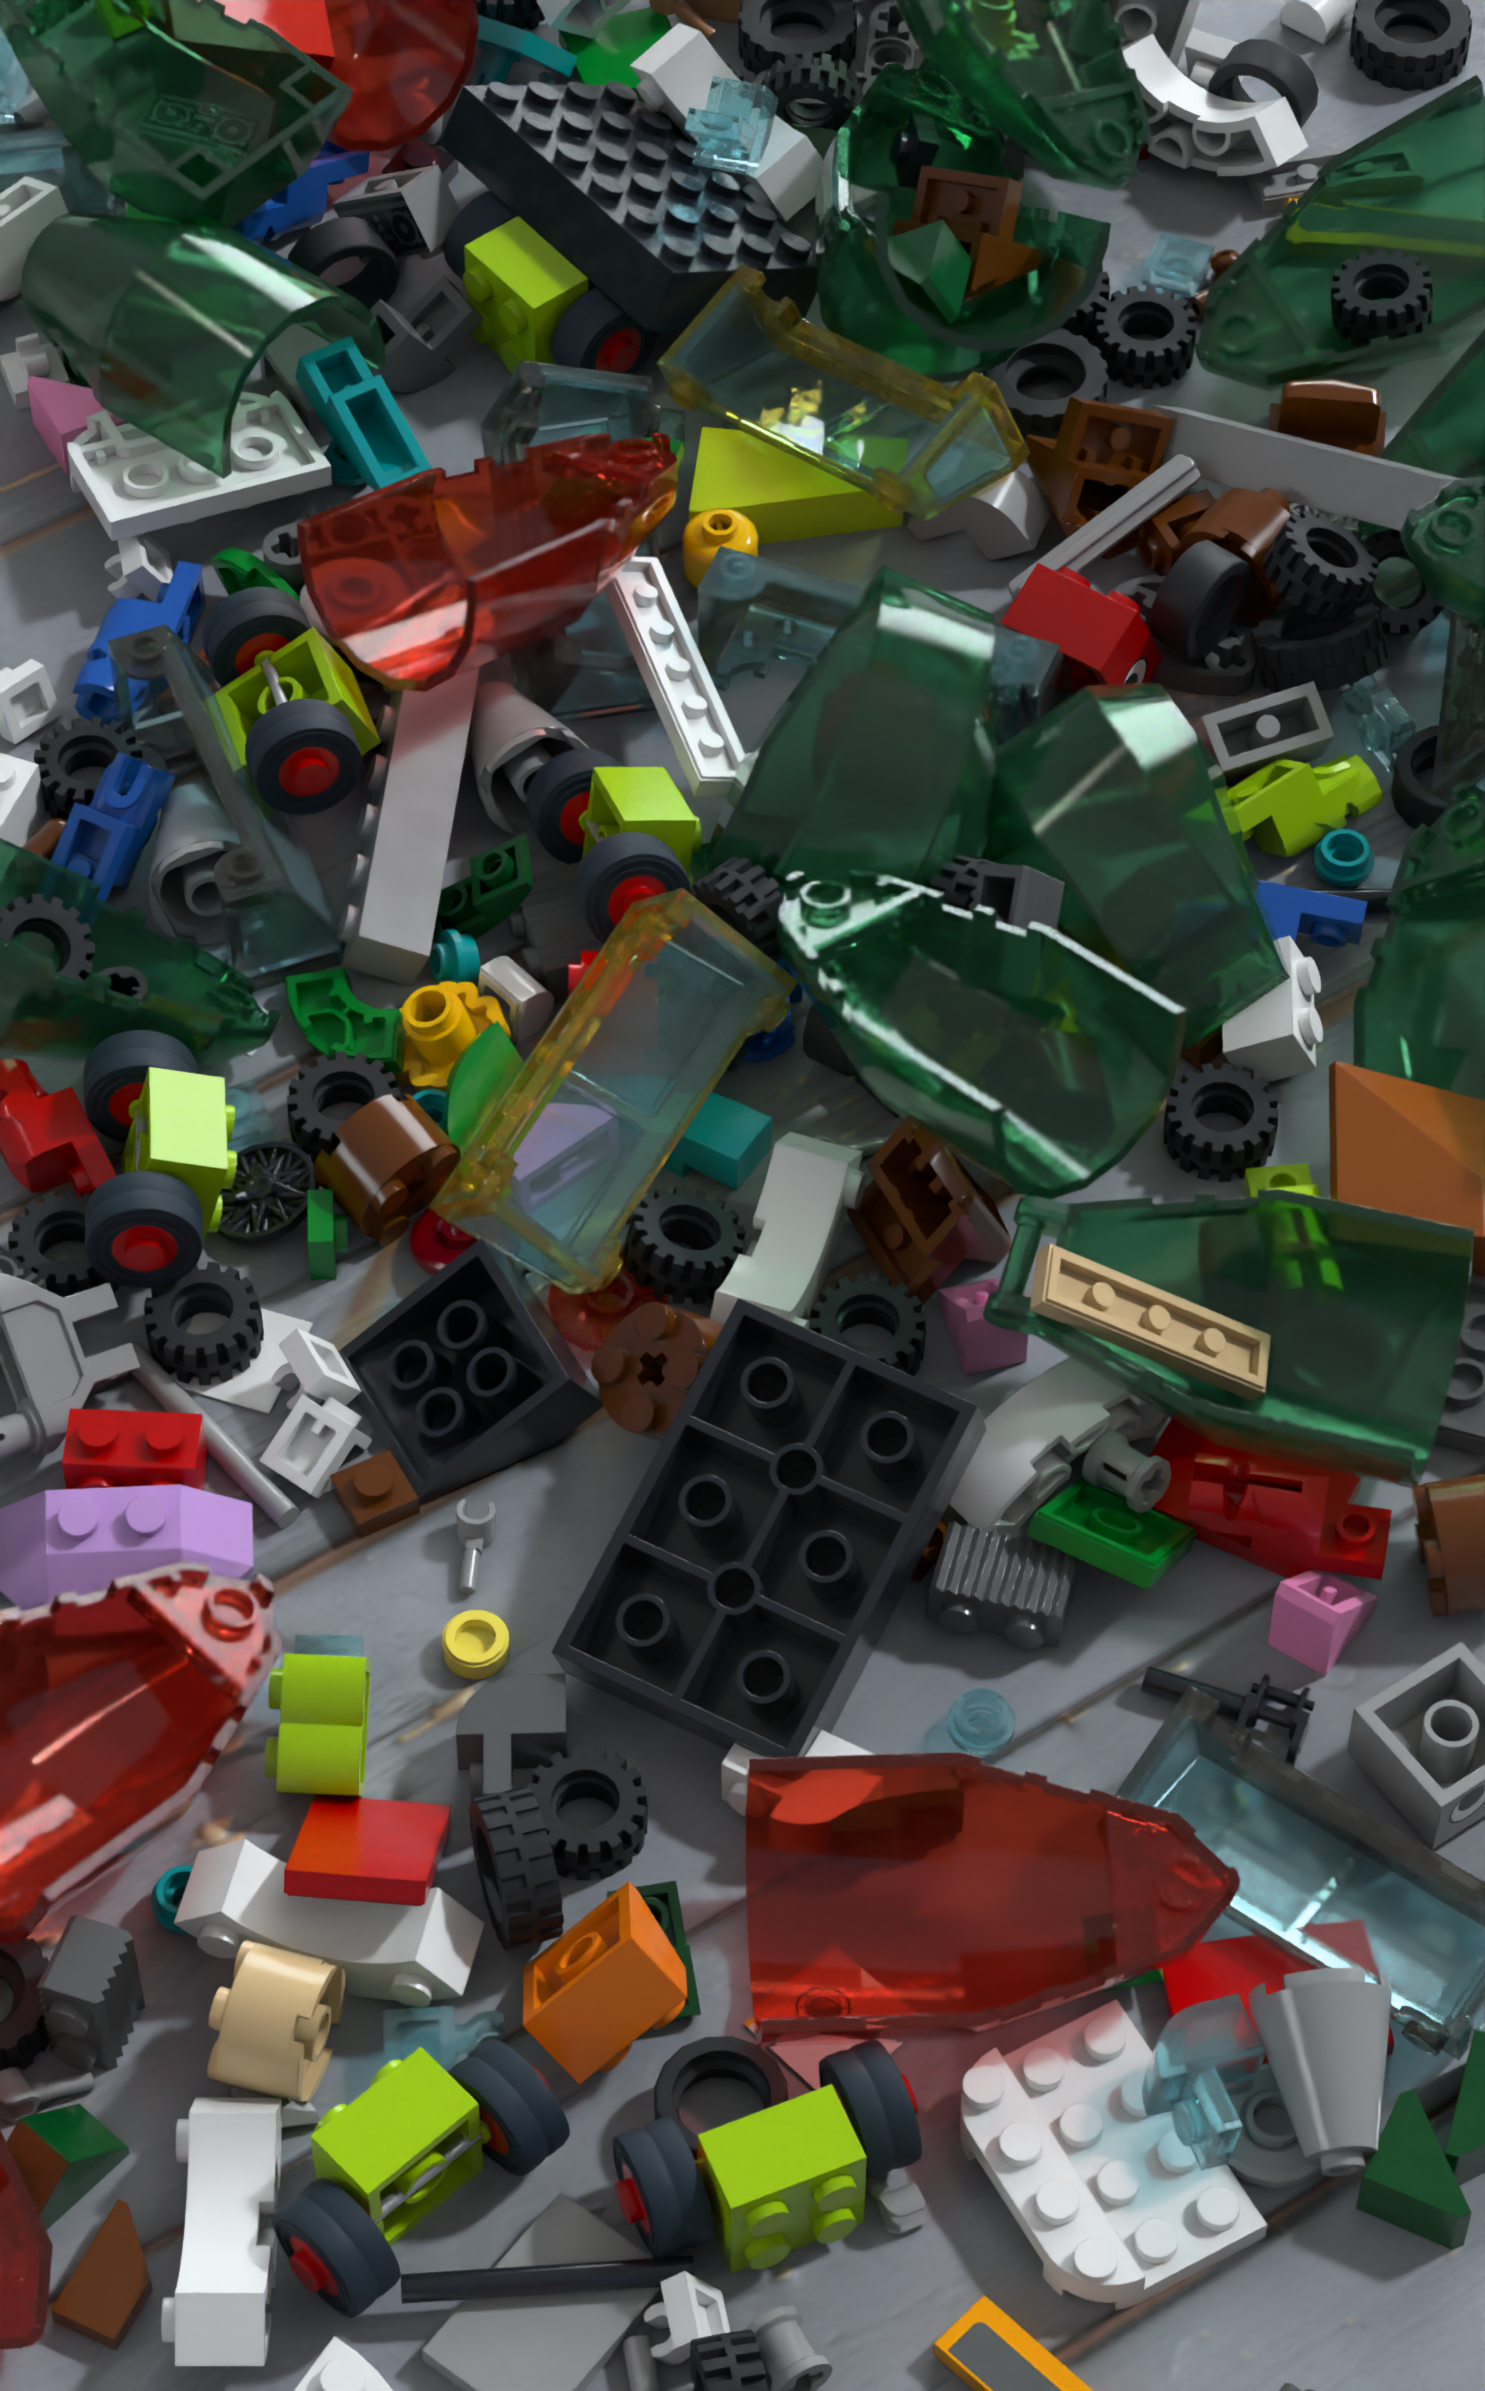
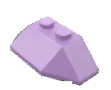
M181 1484L45 1490L0 1509V1592L51 1635L187 1629L221 1600L238 1581H243L254 1571L252 1503Z

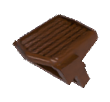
M923 165L920 171L911 220L895 219L892 233L893 237L942 219L972 259L962 304L1032 273L1040 265L1043 253L1041 249L1012 241L1024 185L1023 182L1009 178ZM896 293L897 296H899L913 309L923 310L921 307L917 306L916 304L912 303L911 301L905 299L904 297Z
M1338 379L1293 380L1283 386L1279 397V404L1270 403L1268 430L1383 459L1386 412L1381 411L1382 395L1375 387Z
M1070 396L1057 440L1034 435L1026 436L1023 446L1024 459L1060 528L1067 537L1071 536L1160 468L1174 419L1159 412ZM1144 524L1104 553L1101 558L1111 559L1138 546L1139 538L1143 535Z
M903 1121L866 1164L874 1179L865 1188L859 1207L856 1210L848 1208L847 1215L884 1274L891 1277L892 1287L895 1288L900 1282L909 1288V1298L917 1296L923 1306L964 1258L1000 1263L1010 1252L1012 1243L995 1202L973 1179L934 1128L927 1123H921L914 1129L910 1122Z

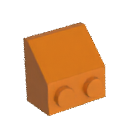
M629 1881L523 1967V2027L579 2085L597 2070L603 2074L615 2068L627 2056L631 2049V2043L650 2027L658 2030L668 2025L681 2012L685 2005V1999L688 1997L686 1967L639 1891Z

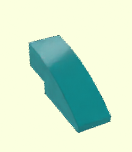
M351 336L299 358L295 378L305 396L347 460L378 495L400 491L433 477L434 470L381 374L373 377Z
M645 1075L611 1076L587 1105L592 1107H609L617 1114L618 1144L682 1178L694 1168L735 1191L741 1187L771 1150V1117L735 1100L703 1088L670 1079Z

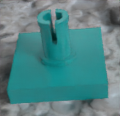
M437 2L431 19V23L479 46L478 48L483 50L471 86L489 85L490 82L506 84L513 62L519 63L520 61L571 77L577 60V56L528 31L441 2Z

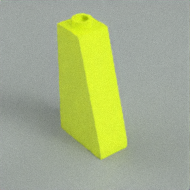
M702 427L689 507V521L705 510L716 508L735 510L747 516L755 525L758 545L898 527L903 525L905 502L916 503L919 468H908L909 444Z

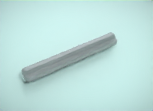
M1177 454L1011 580L1008 584V590L1012 599L1015 600L1037 563L1056 572L1063 566L1080 573L1198 483L1201 475L1194 461L1183 454Z

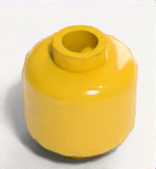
M716 508L705 510L688 522L682 537V566L686 579L695 588L718 596L736 593L750 584L755 578L758 567V535L755 525L747 516L735 510Z

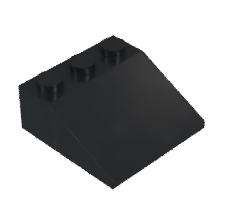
M480 1238L338 1351L362 1391L355 1398L386 1450L391 1451L418 1496L419 1502L422 1504L555 1445L604 1406L597 1390L519 1266L483 1238Z

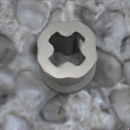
M1111 1430L1102 1434L1090 1447L1082 1467V1476L1092 1486L1098 1488L1107 1486L1125 1497L1129 1508L1135 1512L1144 1513L1149 1511L1163 1497L1169 1486L1171 1471L1170 1463L1167 1460L1156 1455L1152 1457L1145 1456L1129 1446L1125 1435Z
M792 2304L787 2306L780 2305L756 2317L744 2330L751 2329L755 2334L756 2342H758L760 2348L761 2362H763L764 2368L773 2382L770 2391H816L831 2376L833 2368L824 2355H816L799 2327L802 2316L795 2305Z

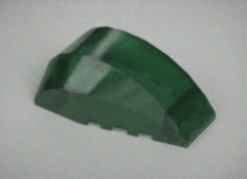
M0 0V28L16 59L57 126L107 191L142 213L203 232L232 228L306 173L352 99L353 89L270 27L252 18L244 24L225 15L226 6L215 0H201L200 2L196 0Z
M885 565L879 568L838 625L828 643L815 657L800 682L787 700L783 702L757 742L740 762L697 875L706 876L732 857H738L739 860L743 857L751 861L752 867L758 864L765 870V877L768 880L773 877L779 884L777 890L781 896H787L791 903L788 906L789 911L796 913L798 919L921 972L924 970L932 957H929L925 952L928 946L921 943L920 935L925 931V927L919 926L920 915L926 913L927 906L922 905L925 894L930 896L933 890L930 882L934 876H942L941 867L947 862L954 863V857L970 855L981 858L987 845L993 791L997 720V665L993 614Z
M1160 683L1086 685L985 757L961 821V828L978 856L998 864L1032 867L1034 870H1039L1038 872L1065 882L1055 936L1065 944L1067 952L1075 955L1092 969L1095 975L1111 988L1114 987L1134 1007L1185 1049L1190 1048L1223 1023L1290 978L1269 912L1264 906L1259 891V881L1254 866L1248 857L1241 836L1243 832L1237 814L1232 808L1227 793L1228 787L1224 774Z

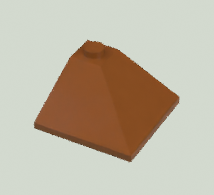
M1334 1061L1329 1065L1331 1238L1485 1277V1101Z

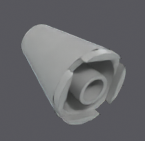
M489 682L476 688L467 739L480 802L490 820L502 830L515 833L512 828L530 829L534 835L536 833L530 825L526 811L527 792L533 777L546 762L555 756L571 750L589 748L577 734L511 685L504 682Z
M202 784L182 785L169 793L165 805L161 808L147 888V898L153 919L166 934L178 939V933L184 936L195 937L196 944L213 945L234 940L255 927L261 919L259 912L264 907L266 901L268 903L270 901L272 892L267 868L216 791Z
M1321 1968L1284 1975V1990L1267 1996L1265 1982L1255 1986L1248 1994L1250 2014L1306 2162L1321 2166L1322 2174L1327 2176H1345L1363 2171L1365 2169L1364 2161L1370 2159L1373 2152L1378 2151L1392 2000L1391 1986L1387 1974L1379 1972L1376 1983L1366 1982L1364 1968Z

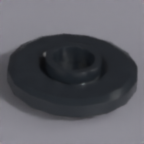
M275 1141L252 1145L236 1153L237 1166L233 1186L231 1189L222 1188L220 1192L222 1196V1215L217 1233L230 1242L253 1245L274 1241L293 1231L308 1216L307 1190H319L320 1186L313 1177L314 1164L310 1156L293 1144Z

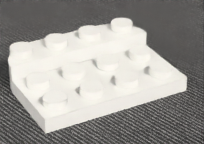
M237 380L216 382L215 402L115 426L106 410L97 412L86 417L87 430L77 436L73 442H67L71 489L73 493L83 492L111 541L135 537L136 535L140 536L145 532L181 523H191L200 518L235 509H246L255 504L290 495H301L313 489L332 485L330 463L288 399L278 390L274 391L270 398L255 393L237 392Z
M1117 1999L1003 2057L995 2047L983 2055L964 2075L960 2106V2141L968 2161L974 2158L978 2160L1044 2263L1043 2278L1061 2296L1065 2291H1068L1075 2296L1090 2301L1115 2302V2310L1125 2309L1161 2293L1265 2238L1267 2223Z

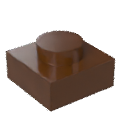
M390 1450L330 1475L331 1490L360 1539L420 1513L419 1498Z

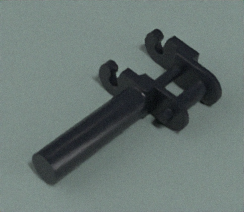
M1148 1666L1141 1687V1692L1237 1721L1230 1743V1748L1237 1750L1240 1749L1242 1736L1245 1737L1247 1728L1255 1727L1258 1719L1289 1728V1738L1292 1741L1285 1765L1295 1767L1297 1755L1300 1754L1308 1732L1311 1713L1305 1712V1709L1313 1711L1315 1706L1314 1701L1308 1700L1311 1688L1305 1687L1301 1695L1270 1686V1675L1264 1674L1260 1685L1253 1683L1251 1693L1257 1694L1256 1696L1250 1694L1244 1696ZM1265 1699L1296 1708L1292 1719L1262 1710Z

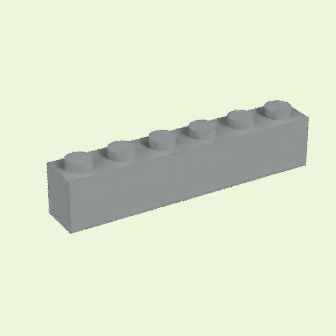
M413 637L402 659L393 656L388 665L383 683V691L391 693L389 706L384 705L382 707L375 727L382 742L380 755L375 754L373 756L365 781V789L373 791L371 805L367 803L364 805L356 829V839L364 841L362 855L356 854L352 861L346 884L347 889L355 891L353 906L346 905L337 932V940L346 942L342 967L412 987L430 957L478 681L480 657Z

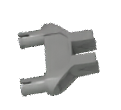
M0 1273V1363L16 1404L15 1413L0 1418V1459L26 1450L40 1456L53 1453L66 1437L70 1408L82 1409L93 1386L124 1376L129 1371L140 1367L132 1343L85 1358L73 1327L101 1317L106 1312L118 1307L110 1283L63 1298L23 1279Z

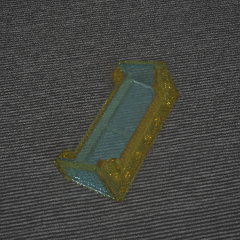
M743 263L656 363L668 383L666 387L667 394L683 409L692 411L694 408H697L876 496L886 508L900 514L905 510L925 521L1016 471L1030 454L994 380L973 371L965 381L960 379L954 388L951 389L803 319L793 300L784 297L780 302L773 301L761 288L766 281L764 274Z
M684 888L633 902L429 1205V1208L447 1222L477 1240L480 1238L485 1239L514 1262L570 1295L604 1289L618 1274L623 1260L618 1257L621 1250V1242L616 1238L746 1038L761 1030L766 1033L773 1031L786 1017L791 1006L787 998L798 981Z

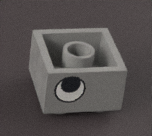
M1459 1642L1354 1708L1347 1752L1432 1849L1485 1816V1667L1462 1642Z

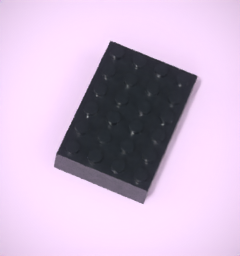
M575 81L569 82L568 85H546L540 82H530L528 85H506L500 82H490L489 85L462 87L439 144L647 332L803 324L829 266L811 251L812 246L808 241L790 233L776 221V214L771 209L754 202L740 190L741 184L738 180L726 173L720 172L706 160V153L701 148L685 142L671 130L672 125L665 117L651 112L637 100V93L633 89L615 81L607 82L606 85H586Z
M738 1298L559 1636L552 1654L565 1673L724 1749L730 1751L734 1743L796 1771L821 1729L831 1734L987 1429L979 1406Z

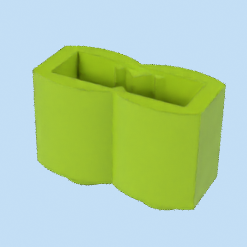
M284 1653L283 1668L271 1669L269 1708L280 1709L279 1737H267L264 1770L265 1778H276V1792L363 1797L371 1683V1660L369 1658Z

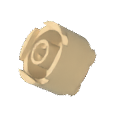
M245 1940L241 1944L236 1957L232 1988L219 1987L212 2002L209 2014V2028L220 2031V2034L210 2055L207 2078L289 2101L308 2102L318 2090L333 2052V2048L325 2046L330 2024L340 2025L345 1999V1971L343 1967L332 1965L326 1960Z

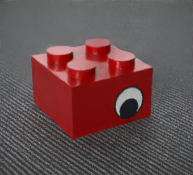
M1037 563L1000 622L1029 670L1101 705H1104L1109 700L1130 712L1163 659L1151 636L1149 626L1144 623L1139 614L1141 608L1132 599L1117 591L1111 590L1106 596L1091 589L1090 582L1070 568L1061 566L1056 572Z

